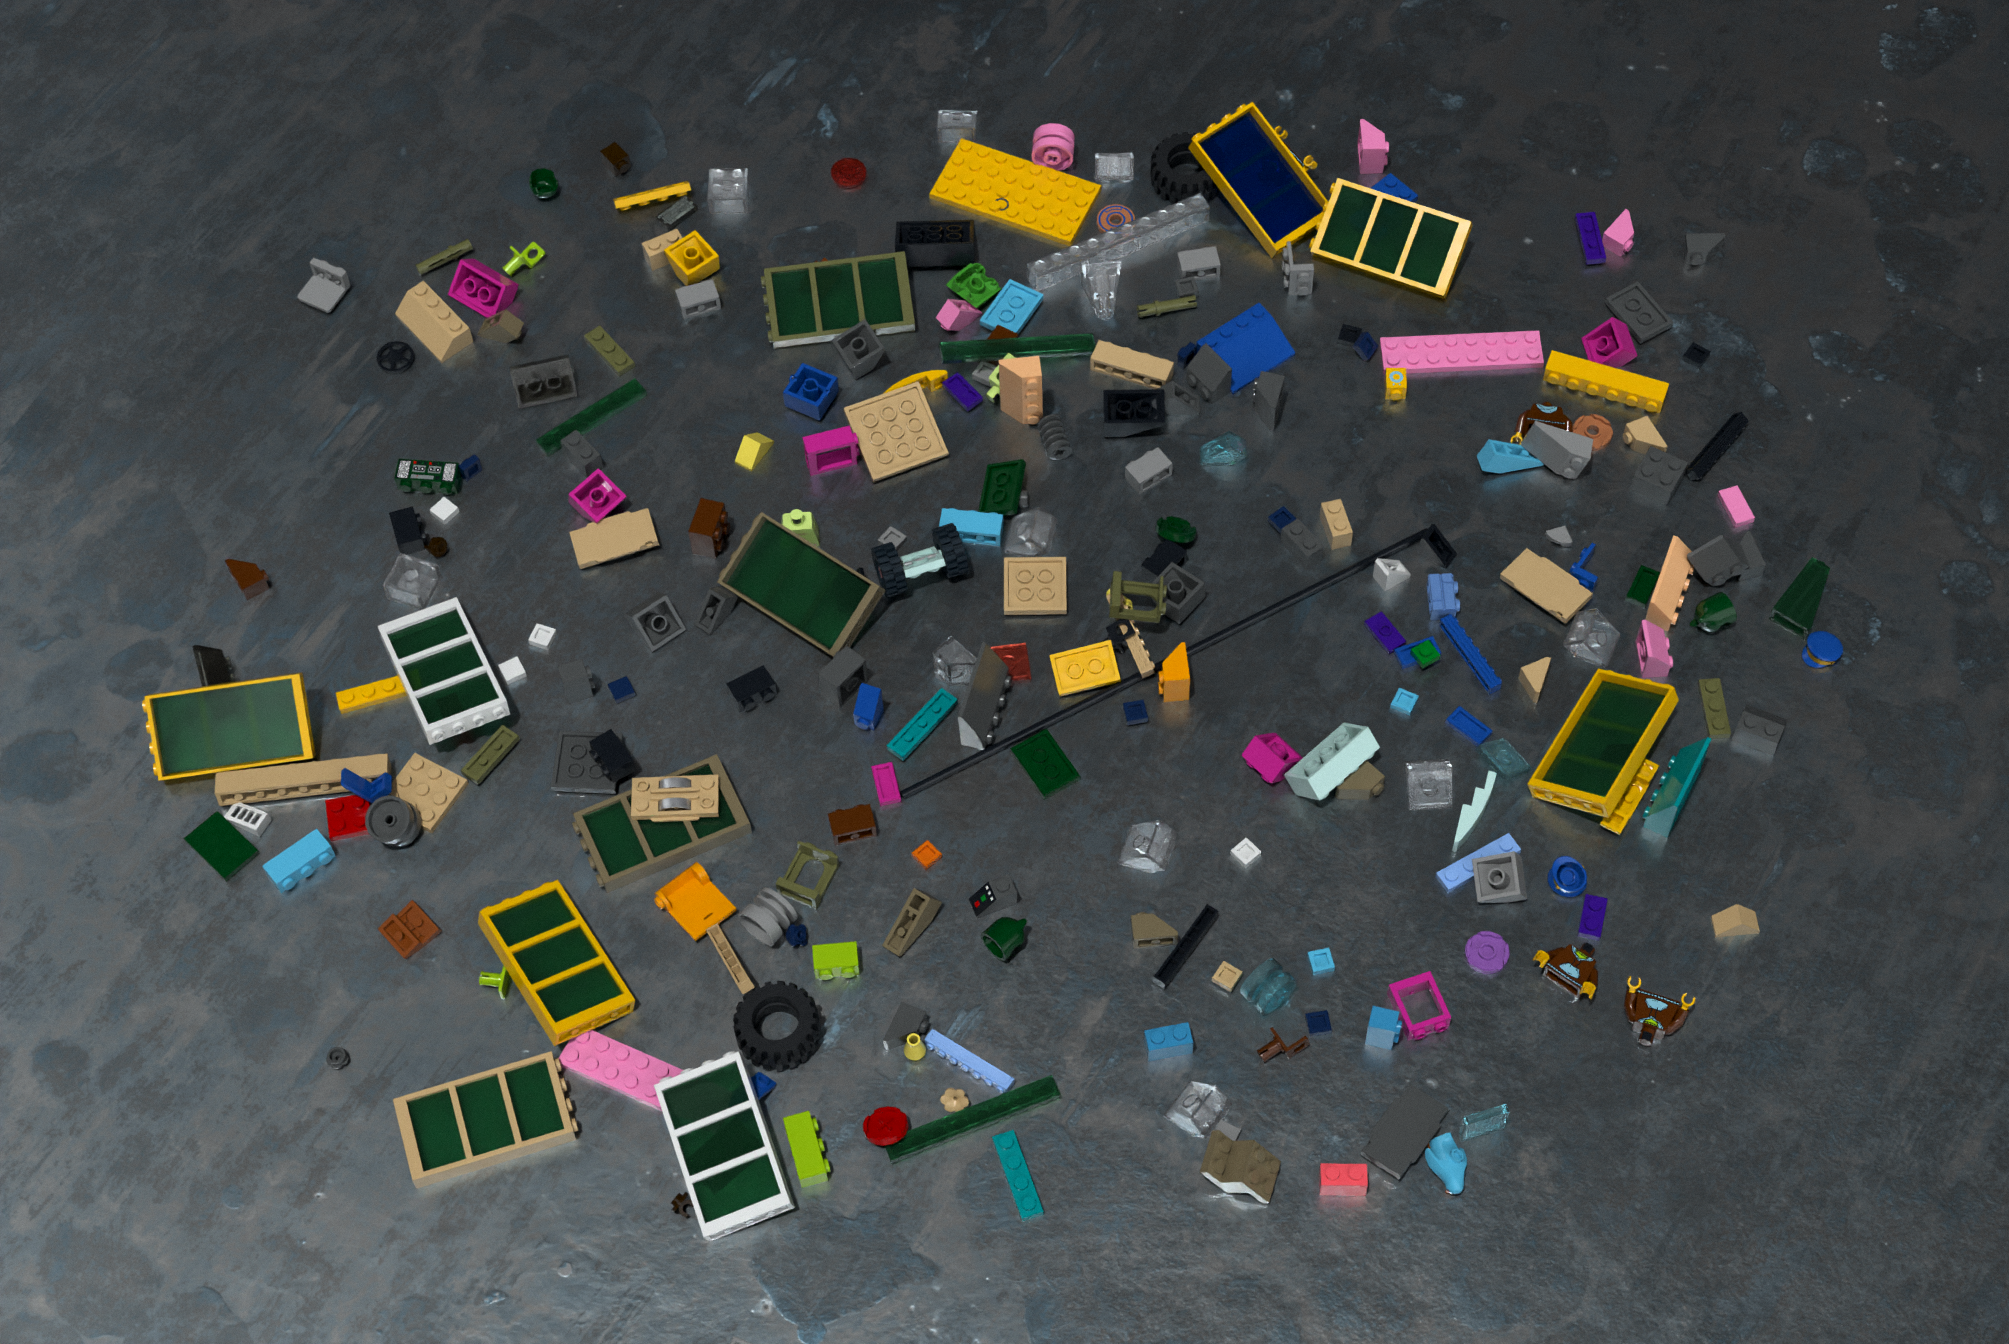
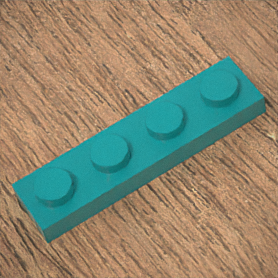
M941 688L886 745L887 750L904 761L958 704V699Z
M1014 1130L992 1136L994 1147L1021 1221L1024 1222L1044 1215Z

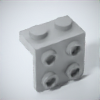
M1287 241L1286 248H1283L1282 272H1285L1286 275L1283 276L1284 288L1288 289V296L1312 294L1314 264H1293L1291 241Z
M313 257L309 263L313 276L297 297L299 301L329 313L351 285L347 272L343 268L332 266L325 260H318Z

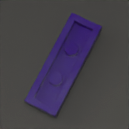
M1595 212L1576 213L1575 222L1586 265L1605 263L1606 254Z

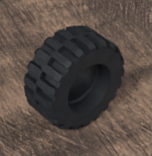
M1183 132L1181 135H1178V133L1173 134L1171 138L1167 137L1162 140V143H1159L1152 152L1151 184L1158 195L1161 194V198L1165 201L1169 200L1171 204L1176 205L1177 203L1184 207L1186 205L1197 206L1200 202L1202 204L1207 202L1208 198L1212 199L1216 192L1220 191L1188 148L1192 142L1191 138L1197 133L1188 134V132ZM1212 140L1202 148L1221 174L1224 175L1223 153ZM1181 164H1192L1201 168L1202 171L1192 175H1184L1175 172L1172 168Z
M770 981L765 982V986L761 988L757 985L753 988L751 994L747 992L743 996L744 1002H739L736 1007L737 1012L734 1014L733 1027L739 1049L742 1050L743 1056L747 1060L751 1059L753 1065L759 1067L762 1064L764 1070L770 1071L773 1067L777 1071H783V1067L789 1066L792 1069L796 1067L797 1062L804 1063L807 1060V1054L812 1055L816 1050L815 1045L819 1044L821 1024L815 1001L811 996L808 997L806 990L803 988L798 990L797 985L789 983L788 986L785 985L784 981H777V984H772ZM785 1012L798 1020V1026L795 1031L783 1039H766L756 1031L759 1022L771 1013Z

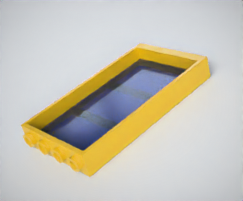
M1253 102L1248 105L1242 104L1236 109V113L1225 115L1220 123L1217 125L1216 123L1211 124L1206 129V132L1203 134L1199 132L1191 138L1192 142L1188 147L1271 258L1281 253L1283 248H1286L1287 241H1291V245H1293L1316 229L1319 219L1322 220L1324 216L1323 207L1328 200ZM1333 210V213H1332L1331 218H1332V217L1334 216V214L1336 213L1335 210Z

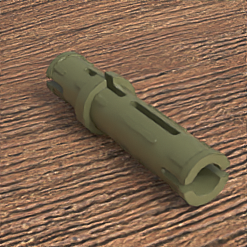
M465 239L454 246L449 245L447 246L448 249L415 264L419 274L422 276L426 272L452 259L457 260L458 256L473 250L470 241Z
M1192 295L1161 302L1155 300L1150 304L1137 305V311L1145 310L1137 313L1139 318L1154 314L1160 316L1161 313L1196 308L1197 302L1188 303L1189 301L1196 300V297Z

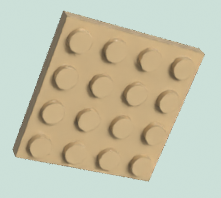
M919 381L843 408L852 433L856 432L858 438L857 445L872 482L946 457L949 454Z

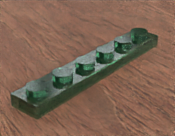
M634 378L535 440L536 444L549 457L562 449L560 440L573 431L577 430L583 436L646 397L647 392Z

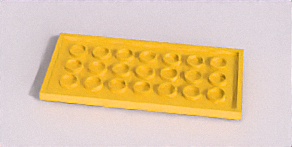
M961 138L930 191L929 198L1071 247L1101 192V185L1043 165H1035L1031 161ZM998 198L1006 199L1009 202L1008 208L1006 210L999 211L1000 209H1004L1007 206V203L1004 200H995Z

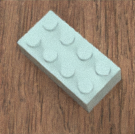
M1343 723L1287 771L1284 776L1295 795L1322 800L1329 795L1333 788L1341 785L1350 773L1357 771L1365 760L1373 757L1374 752L1380 746L1369 727Z

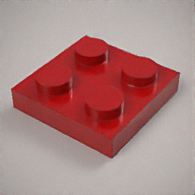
M358 795L325 800L331 842L369 835L365 826V816L371 805L369 801Z

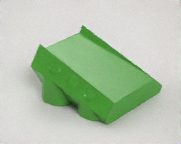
M970 263L946 284L947 287L975 308H979L1002 290L994 278H988L985 275V268L979 263Z

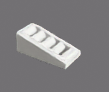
M240 802L233 804L224 816L228 822L258 837L262 835L272 821L268 813ZM237 809H240L235 817H232ZM244 812H246L244 817L240 820L239 818L241 817V815ZM250 815H252V817L250 818V820H249L248 822H246V820L248 819V817H249Z

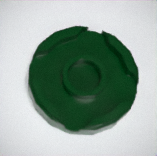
M1169 516L1166 519L1161 517L1155 525V531L1160 536L1174 542H1191L1196 536L1195 526L1191 527L1187 520L1179 517Z

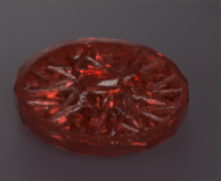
M843 158L833 164L831 168V178L840 187L853 188L860 185L866 177V167L858 159Z

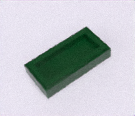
M1641 565L1626 595L1625 601L1645 608L1658 581L1660 572Z

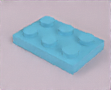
M1009 279L980 319V325L992 331L997 325H1000L1019 334L1043 301L1044 294Z

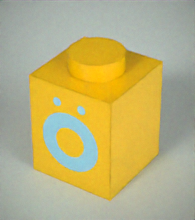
M1386 368L1384 378L1385 399H1405L1407 391L1406 368Z

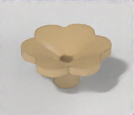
M947 1088L945 1094L940 1098L941 1103L944 1104V1108L948 1112L962 1113L964 1107L969 1104V1099L965 1096V1092L962 1089Z

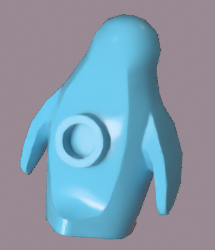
M1451 1132L1435 1137L1428 1143V1148L1425 1149V1159L1431 1170L1445 1184V1193L1459 1194L1464 1189L1467 1157L1464 1149L1457 1147Z

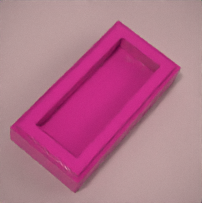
M888 762L871 766L880 807L901 802L893 763Z

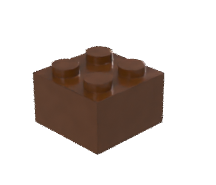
M700 498L688 530L692 554L716 559L718 552L722 551L724 546L723 538L725 535H728L730 530V523L727 521L728 512L725 510L724 503Z

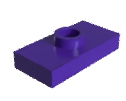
M958 372L942 382V387L967 412L983 401V397Z
M1382 611L1364 621V626L1388 655L1393 653L1394 649L1406 645V640Z

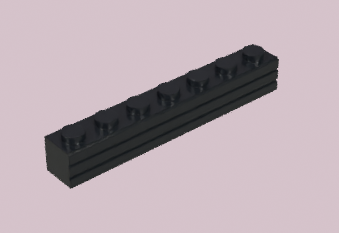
M1743 412L1733 413L1688 465L1686 474L1690 480H1700L1703 474L1711 468L1710 466L1718 460L1717 458L1732 444L1733 439L1738 437L1739 432L1746 427L1749 421Z
M1206 904L1194 923L1153 976V983L1163 989L1167 987L1217 919L1218 910Z

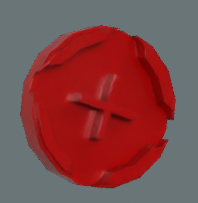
M890 1106L874 1110V1113L871 1116L868 1115L863 1122V1132L867 1140L881 1146L894 1144L901 1140L909 1128L906 1114L901 1112L899 1108Z

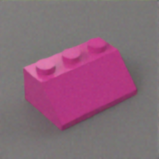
M460 259L448 295L488 318L509 307L514 300L519 284L476 259Z

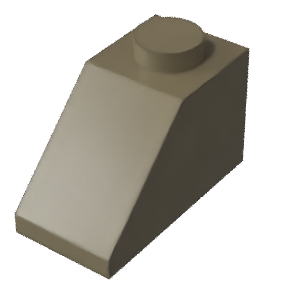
M505 309L484 319L477 335L508 343L520 337L524 322Z
M1366 760L1359 766L1357 771L1347 776L1341 785L1336 786L1335 797L1347 800H1369L1373 795L1377 796L1383 791L1385 776Z
M1140 912L1131 915L1133 949L1178 944V931L1153 913Z

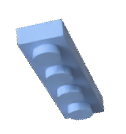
M1507 833L1438 871L1435 877L1445 891L1450 893L1474 879L1472 859L1513 851L1520 854L1521 848L1512 836Z

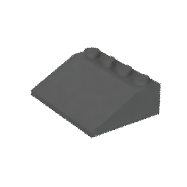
M984 642L981 644L958 714L961 745L981 750L986 749L988 743H992L994 736L992 729L999 722V707L1004 706L1006 699L1004 692L1006 688L1009 689L1012 676H1009V667Z

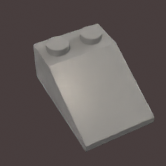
M1538 421L1534 422L1521 441L1522 447L1553 472L1575 480L1589 462L1593 445L1592 438Z

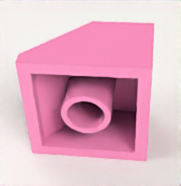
M1360 119L1357 141L1360 174L1383 173L1384 165H1387V154L1385 153H1389V142L1385 141V133L1365 119Z
M1641 620L1635 643L1642 678L1667 677L1670 668L1673 667L1672 656L1668 654L1669 638L1665 637L1664 629L1647 620Z

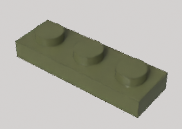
M600 325L584 335L585 341L619 377L635 367V362Z
M1720 678L1699 679L1697 685L1708 737L1711 739L1730 738L1731 730Z
M502 725L461 769L462 775L479 785L520 740L519 735Z

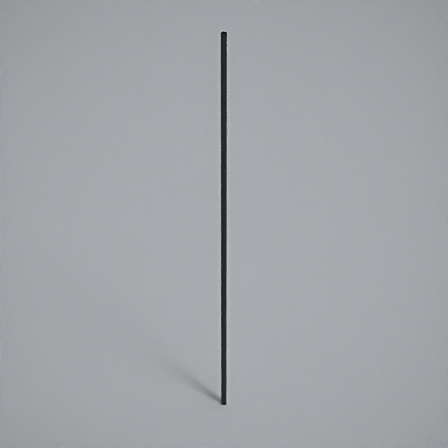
M1428 528L1187 647V657L1374 564L1377 558L1384 559L1420 541ZM1165 659L1154 664L1155 673L1162 670V662ZM1139 671L1121 680V682H1117L900 791V794L905 799L1144 678H1142Z

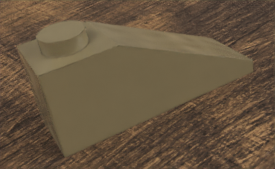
M914 888L882 946L901 957L932 922L942 902L927 892Z

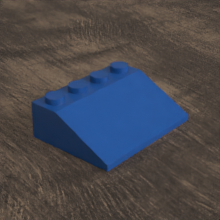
M1260 303L1252 306L1196 342V354L1207 343L1232 368L1230 391L1232 394L1254 382L1255 378H1259L1261 371L1269 372L1295 355L1294 349L1272 315Z

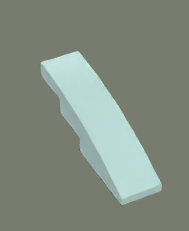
M1488 771L1485 788H1475L1472 806L1462 805L1452 849L1453 852H1457L1481 820L1489 803L1497 772Z

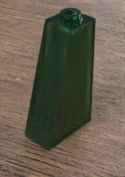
M1812 557L1772 608L1769 619L1805 641L1812 627L1830 567Z

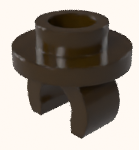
M433 537L429 546L425 545L424 548L432 556L441 557L447 551V542L442 537Z
M687 1192L683 1195L678 1193L670 1203L673 1205L671 1210L675 1212L679 1208V1213L684 1217H687L688 1214L683 1211V1206L690 1204L694 1207L692 1200L685 1199L688 1196Z

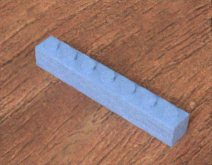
M934 1029L924 1039L926 1048L936 1051L942 1058L946 1057L952 1064L961 1066L960 1068L963 1071H969L976 1079H982L986 1085H992L999 1093L1007 1095L1014 1086L1015 1081L1013 1077Z

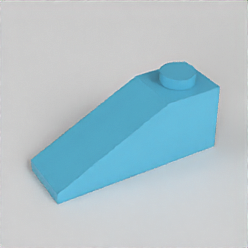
M1490 439L1477 454L1482 471L1498 474L1544 465V463L1521 445Z

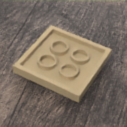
M1066 557L1004 558V615L1067 614Z
M414 753L392 782V791L388 796L393 795L415 806L421 816V828L433 833L469 783L467 779Z

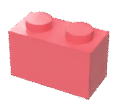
M1320 1163L1319 1195L1366 1196L1368 1187L1367 1164Z

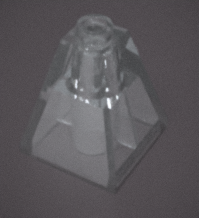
M1121 261L1081 265V285L1097 318L1101 320H1110L1114 315L1120 281Z

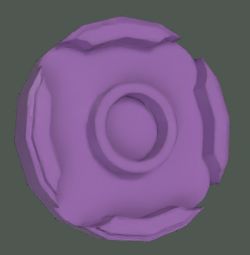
M1481 931L1473 937L1471 936L1464 950L1468 965L1482 974H1494L1501 971L1506 966L1510 955L1507 942L1499 934L1491 931Z

